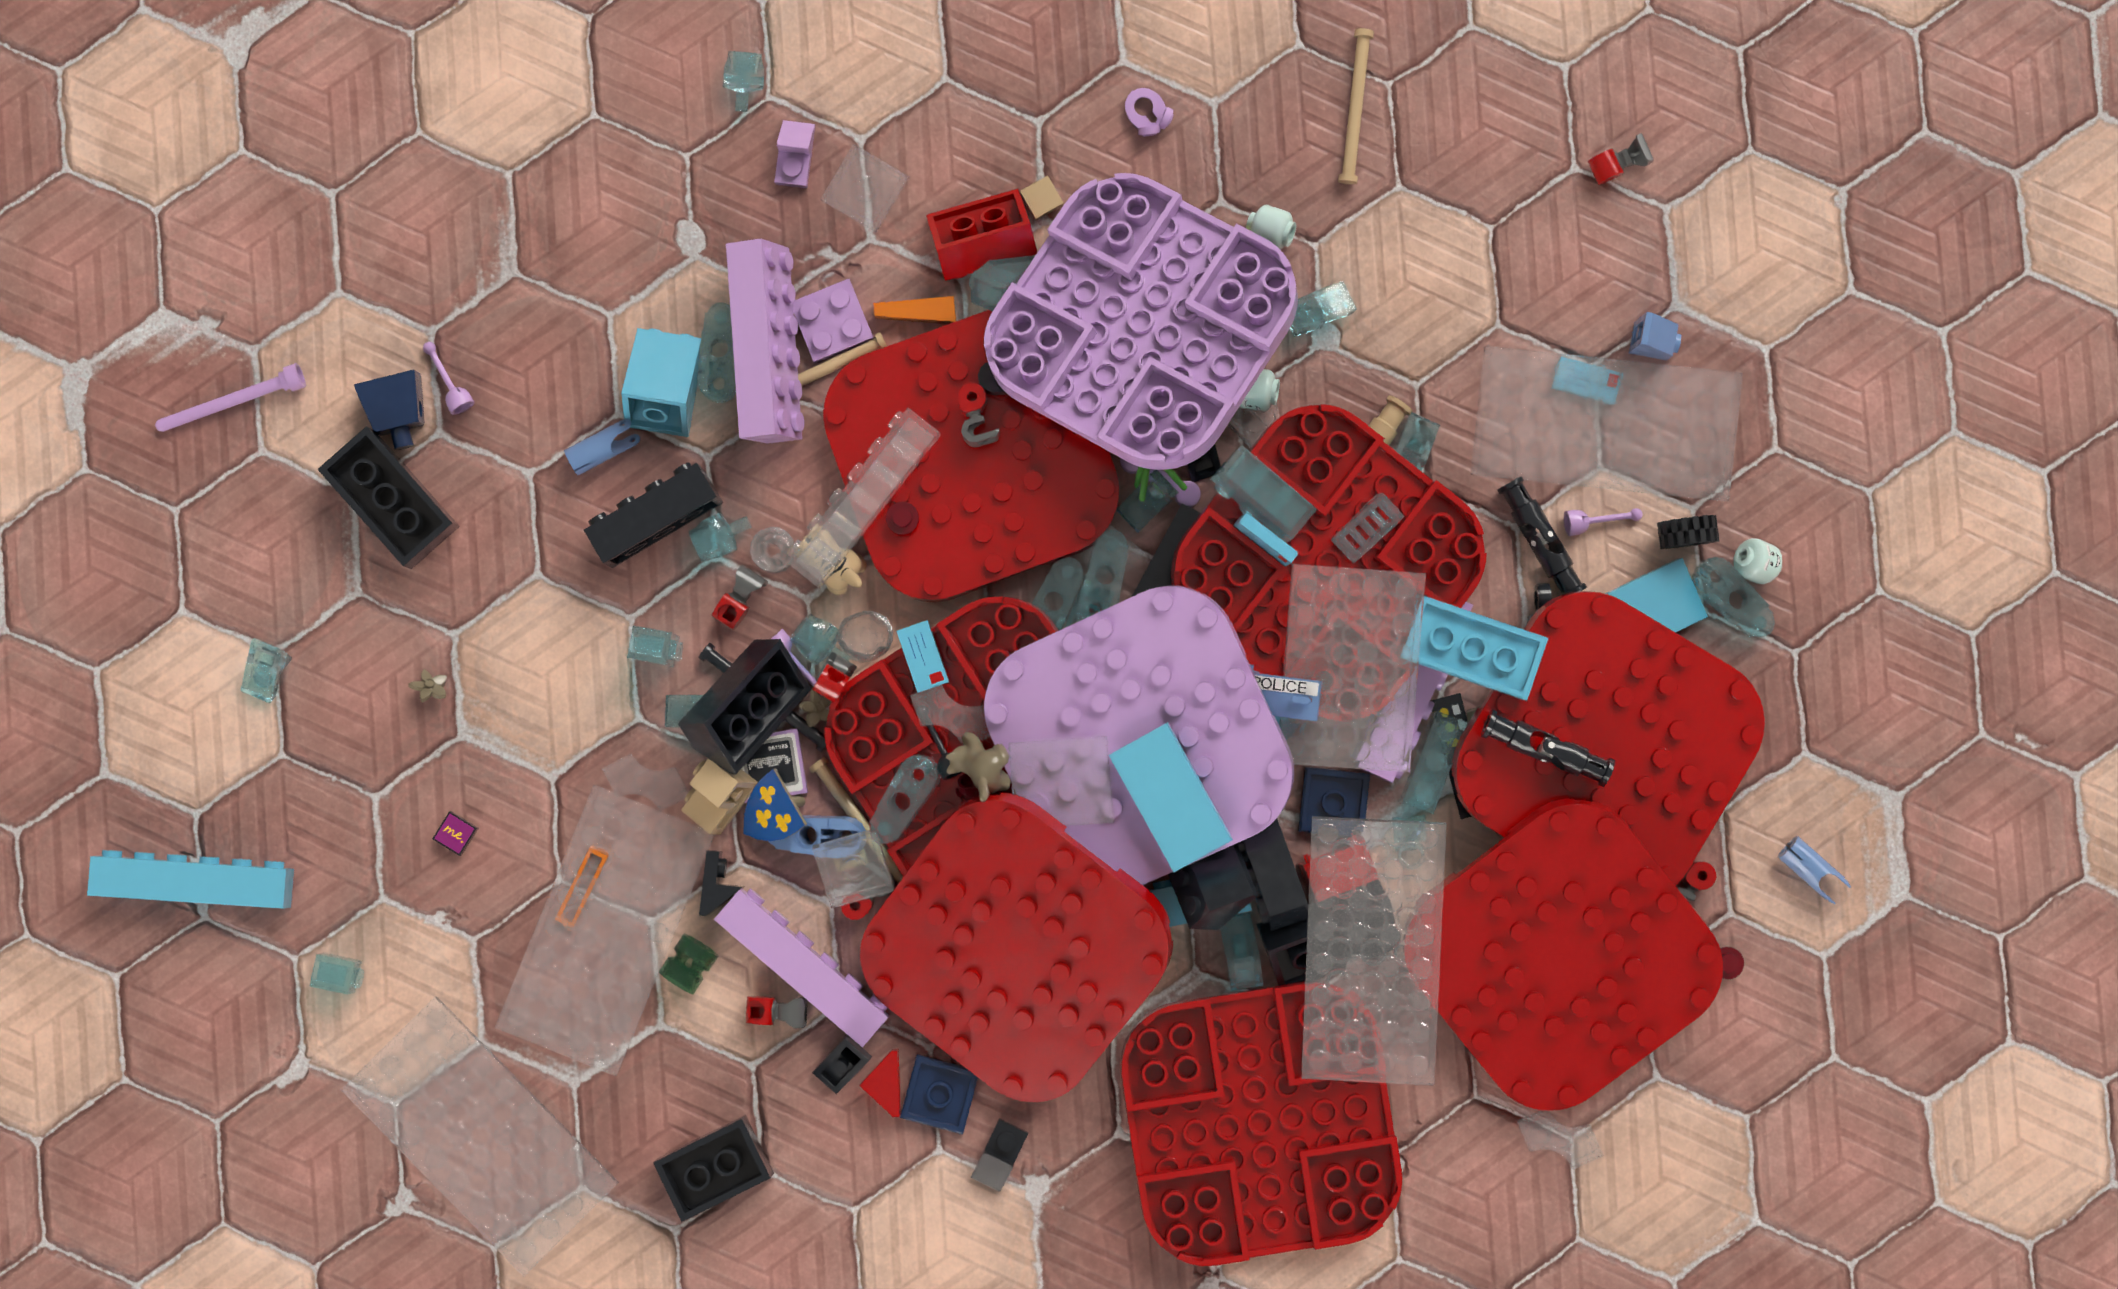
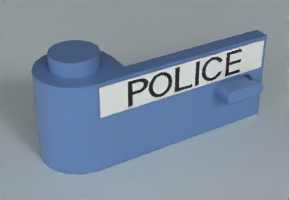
M1249 664L1253 671L1254 665ZM1253 671L1273 716L1318 721L1322 681L1260 674L1258 671Z

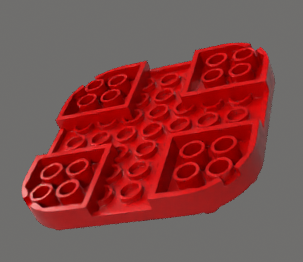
M994 308L856 358L837 374L826 394L823 409L826 435L870 557L879 574L893 589L914 600L923 602L948 601L1041 565H1048L1083 552L1104 536L1117 511L1119 482L1109 451L1018 402L1009 395H990L986 393L987 405L981 413L984 416L985 423L979 425L973 431L974 436L997 428L1000 430L999 440L980 447H971L964 441L961 433L962 425L969 417L964 416L961 412L958 393L961 387L967 383L974 382L979 384V370L988 362L984 347L985 329ZM897 502L910 503L918 512V525L909 534H896L887 525V511Z
M1320 404L1301 406L1285 413L1271 423L1261 434L1180 540L1172 560L1171 583L1172 586H1183L1196 590L1218 603L1232 622L1245 650V656L1249 664L1254 665L1253 671H1258L1260 674L1322 681L1318 718L1329 721H1350L1367 717L1382 709L1392 700L1415 670L1414 666L1416 663L1401 659V655L1422 595L1462 608L1482 578L1487 553H1485L1482 526L1474 512L1463 500L1438 480L1430 479L1384 442L1385 438L1360 418L1345 409ZM1248 513L1295 549L1298 555L1292 563L1283 566L1233 526L1239 517Z
M1577 591L1553 598L1536 611L1524 628V630L1548 638L1527 701L1491 689L1481 708H1477L1456 745L1452 760V776L1454 777L1457 796L1463 807L1475 820L1504 838L1508 835V830L1547 803L1566 798L1599 802L1622 817L1672 882L1677 885L1690 869L1760 749L1765 728V717L1760 697L1752 683L1740 671L1614 596L1600 592ZM1492 709L1496 710L1497 715L1514 722L1517 720L1525 722L1558 737L1562 742L1567 741L1588 748L1589 753L1603 759H1614L1615 766L1610 779L1605 787L1598 785V781L1581 774L1575 776L1561 770L1552 763L1542 762L1507 748L1506 743L1492 737H1481V731L1489 712ZM1530 736V744L1537 751V747L1541 744L1543 738Z
M1006 596L978 599L963 606L932 627L931 630L949 679L948 683L917 693L901 647L850 679L836 702H831L829 706L830 710L824 729V736L830 760L851 794H855L889 848L887 851L903 877L945 821L960 805L966 802L964 798H960L956 794L958 779L965 773L962 772L949 780L942 779L937 766L942 755L925 722L916 714V709L920 705L928 707V716L947 753H952L955 748L964 746L962 736L965 732H970L977 736L985 750L991 749L994 746V742L986 725L984 701L992 675L998 666L1015 651L1059 631L1042 610L1029 602ZM1004 766L1002 770L1008 774ZM1012 782L1007 791H998L996 793L989 794L1000 795L1001 793H1010L1017 795Z
M1001 793L1000 795H989L985 802H981L979 796L969 799L960 805L945 821L868 924L861 941L860 961L865 980L879 1001L1000 1094L1015 1100L1044 1102L1066 1094L1081 1081L1161 980L1172 956L1174 940L1171 937L1170 919L1166 910L1155 895L1121 868L1116 872L1064 832L1067 827L1034 802L1018 795Z
M1573 798L1556 800L1539 807L1508 830V835L1480 857L1457 874L1455 872L1451 873L1425 893L1416 902L1407 917L1402 943L1405 962L1414 983L1497 1086L1517 1103L1529 1108L1546 1111L1567 1109L1583 1103L1694 1022L1714 1001L1723 977L1722 953L1714 934L1628 824L1614 810L1593 800L1591 802L1573 800Z
M1321 981L1299 982L1168 1003L1147 1013L1132 1028L1123 1046L1120 1072L1142 1215L1151 1235L1168 1253L1192 1265L1217 1266L1248 1261L1250 1258L1309 1248L1317 1250L1348 1245L1370 1237L1384 1226L1383 1223L1390 1216L1393 1209H1396L1402 1190V1168L1397 1136L1394 1134L1380 1030L1371 1011L1354 994L1331 983Z

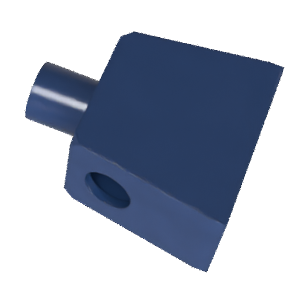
M413 369L354 384L373 431L380 436L391 434L395 450L413 447L410 429L423 426L425 423L421 374Z

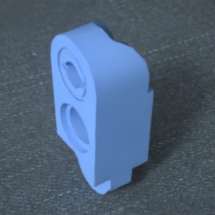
M802 815L807 825L786 839L768 841L775 846V849L839 858L854 855L861 851L867 836L863 824L853 817ZM810 827L815 829L817 834L814 843L809 840L807 835ZM845 830H849L853 835L850 842H845L842 838Z

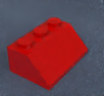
M1019 189L926 215L945 281L963 278L968 274L982 270H991L999 265L1013 261H1022L1038 253L1031 224Z

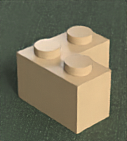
M704 759L693 771L695 777L689 783L693 788L686 795L684 801L687 803L681 811L709 834H721L751 795L758 782L742 769L737 774H731L710 759Z

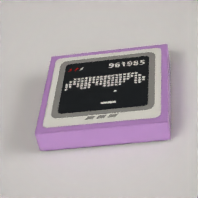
M797 729L773 732L741 769L759 782L772 769L776 768L790 795L808 793L799 731Z

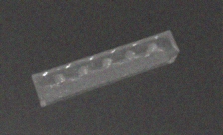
M907 408L904 413L898 411L888 424L890 431L883 439L878 437L867 451L871 454L863 465L858 462L847 476L850 479L849 483L843 490L840 488L835 490L827 501V504L830 505L823 516L818 513L807 526V530L810 532L804 540H796L788 550L786 555L789 556V559L786 563L820 589L939 439V431L911 409Z

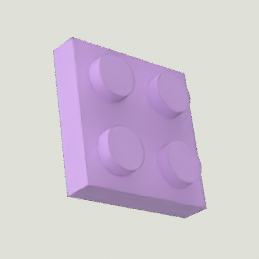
M850 279L826 287L793 302L794 315L814 363L874 339Z

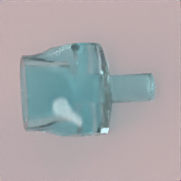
M728 51V58L723 71V87L736 91L735 111L748 112L749 92L763 91L764 66L761 53Z
M718 513L704 519L695 528L689 530L688 533L701 561H706L708 559H717L736 551L735 535L752 528L747 516L729 524L724 516Z
M811 613L802 620L789 639L799 652L815 665H818L827 656L829 657L831 652L838 654L848 661L850 659L849 656L835 646L841 632L831 623L817 618Z

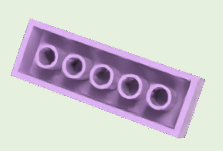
M762 238L726 243L739 438L767 444L802 440V431L805 423L803 414L800 412L802 386L798 380L797 367L800 364V355L795 341L798 324L793 312V302L796 297L794 286L791 283L793 257L788 247Z

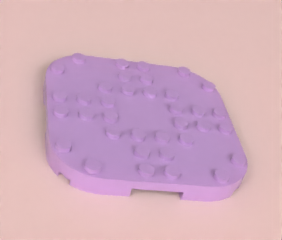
M1117 173L1114 174V178L1098 182L1094 179L1081 186L1069 197L1047 229L1049 236L1017 284L1013 282L1010 284L991 313L985 329L984 347L988 364L995 380L1009 396L1133 465L1153 470L1173 469L1197 460L1219 439L1289 331L1297 311V287L1288 259L1269 240L1237 223L1233 227L1183 201L1181 194L1152 179L1137 174Z
M1161 586L1149 589L1033 642L1012 653L998 666L986 690L984 701L986 725L994 745L1002 744L1008 751L1009 762L1005 765V769L1017 795L1034 802L1065 825L1067 828L1064 832L1116 872L1121 868L1142 885L1173 872L1112 763L1109 754L1163 724L1169 723L1233 838L1231 842L1198 860L1250 838L1266 829L1283 811L1294 783V763L1291 751L1245 656V650L1232 622L1218 603L1209 596L1183 586Z

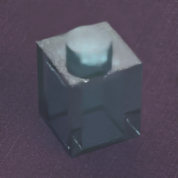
M328 953L316 954L309 986L347 995L355 993L356 988L361 987L364 978V969H360L362 961Z

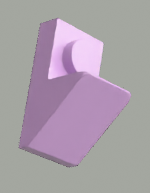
M783 120L776 145L778 148L774 181L776 185L808 187L815 124Z

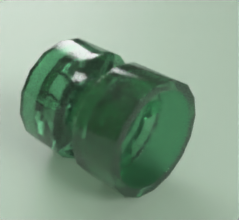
M684 933L674 947L676 955L669 956L666 959L659 973L680 989L694 995L704 980L702 976L703 971H710L719 955L701 941ZM689 958L693 959L692 965L687 963Z

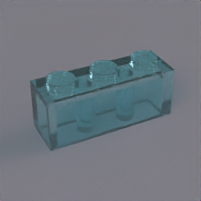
M1240 445L1232 452L1211 478L1216 484L1214 488L1219 494L1227 499L1232 497L1241 505L1239 509L1243 514H1250L1286 543L1296 536L1317 510L1243 445Z
M1439 711L1432 712L1399 803L1427 814H1434L1452 766L1456 745L1468 722Z

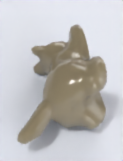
M965 732L962 736L964 746H959L952 753L946 755V759L950 763L947 773L963 772L967 774L974 786L979 790L980 801L985 802L989 794L1009 789L1011 784L1009 775L1002 770L1009 762V754L1002 744H996L991 749L985 750L977 736L973 733Z

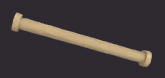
M1365 28L1355 29L1354 32L1357 43L1343 170L1342 174H1339L1338 182L1343 184H1357L1358 176L1355 175L1365 78L1369 42L1373 39L1374 35L1373 30Z
M881 332L875 334L876 338L798 374L801 386L803 387L845 367L862 355L887 347Z
M823 757L809 768L810 771L817 773L847 816L856 818L863 824L866 830L867 843L899 884L903 875L889 855L888 848L826 765L828 761Z

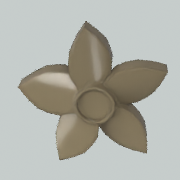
M423 669L421 681L410 682L408 687L421 691V702H425L431 696L436 699L446 698V692L443 687L447 681V676L436 675L432 678L431 674Z
M812 689L810 701H803L799 705L803 711L808 712L806 721L809 727L816 725L819 720L827 721L829 710L826 707L832 702L825 697L820 698V694Z

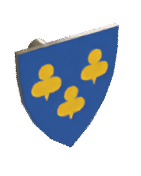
M776 768L772 769L756 784L747 801L744 813L743 834L757 840L776 841L786 839L807 825L798 809L805 805L804 797L800 794L790 795Z

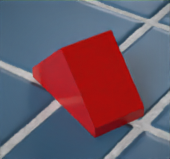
M892 1049L859 1085L892 1117H900L899 1049Z

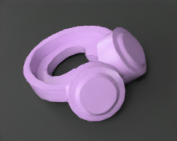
M1138 88L1127 96L1125 101L1126 114L1131 124L1138 129V135L1143 137L1157 135L1161 129H1165L1171 123L1173 109L1166 107L1162 98L1153 90ZM1147 98L1152 102V112L1157 118L1156 123H1151L1146 116L1136 113L1134 104L1138 99Z

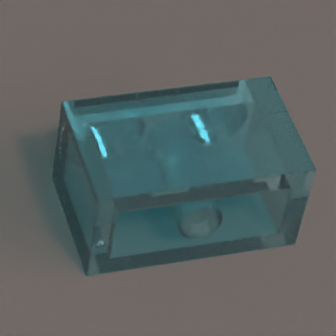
M633 625L627 658L674 667L675 661L680 662L683 642H679L680 636L672 632Z

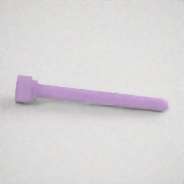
M297 363L283 367V371L279 372L275 378L161 418L156 421L155 427L158 431L164 432L282 388L285 391L289 389L291 391L306 387L303 372Z

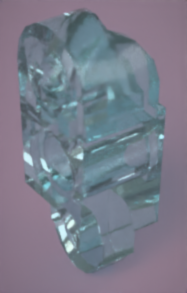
M722 302L712 305L708 312L705 313L697 376L698 387L703 395L716 403L727 402L736 394L730 305ZM719 342L726 343L728 345L727 353L722 357H714L712 355L713 346ZM715 379H724L723 389L718 390L714 388L713 382Z
M1117 530L1105 531L1095 541L1076 603V614L1080 621L1093 615L1089 611L1092 603H1098L1101 606V611L1119 603L1129 545H1127L1125 536ZM1106 568L1111 572L1112 582L1110 584H1101L1097 580L1096 571L1098 569Z
M1065 557L1058 562L1055 561L1032 602L1034 606L1042 610L1052 620L1058 630H1062L1084 578L1081 563L1072 557ZM1058 592L1062 596L1063 605L1061 608L1053 610L1047 606L1045 599L1048 593Z
M1713 557L1705 559L1698 564L1694 570L1692 581L1698 594L1730 624L1737 626L1748 637H1765L1772 632L1775 620L1773 617L1774 613L1768 608L1770 605L1730 562L1724 558ZM1712 571L1720 577L1717 583L1712 582L1710 579ZM1732 592H1737L1742 597V605L1739 609L1732 607L1729 602V596Z
M917 754L907 758L900 765L869 822L871 824V836L876 842L887 844L894 840L897 841L903 832L907 830L939 784L941 779L939 768L931 757ZM916 768L924 772V778L921 781L914 778L913 773ZM898 793H905L909 797L910 806L907 810H902L896 805L895 798Z

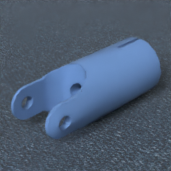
M623 419L564 450L577 476L640 442L638 434L630 435L623 440H614L618 434L630 428L631 421L629 419Z
M1799 836L1790 840L1787 843L1790 848L1785 846L1778 855L1781 861L1830 903L1836 904L1820 889L1819 881L1821 877L1826 874L1835 875L1851 888L1845 877Z

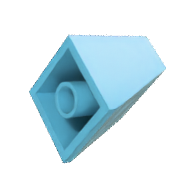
M637 328L621 392L624 419L631 421L630 428L689 437L703 356L701 338L690 334L666 333L653 328L648 330Z

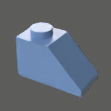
M1646 312L1634 322L1629 353L1668 360L1673 356V353H1678L1680 348L1681 334H1677L1679 324L1654 313Z

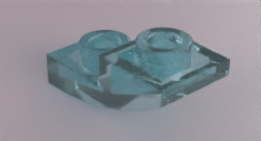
M1344 281L1298 299L1296 315L1290 327L1294 337L1321 329L1325 323L1352 315L1357 310Z

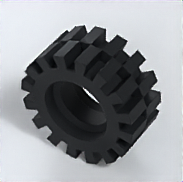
M1716 515L1685 517L1657 523L1660 549L1690 547L1719 541Z

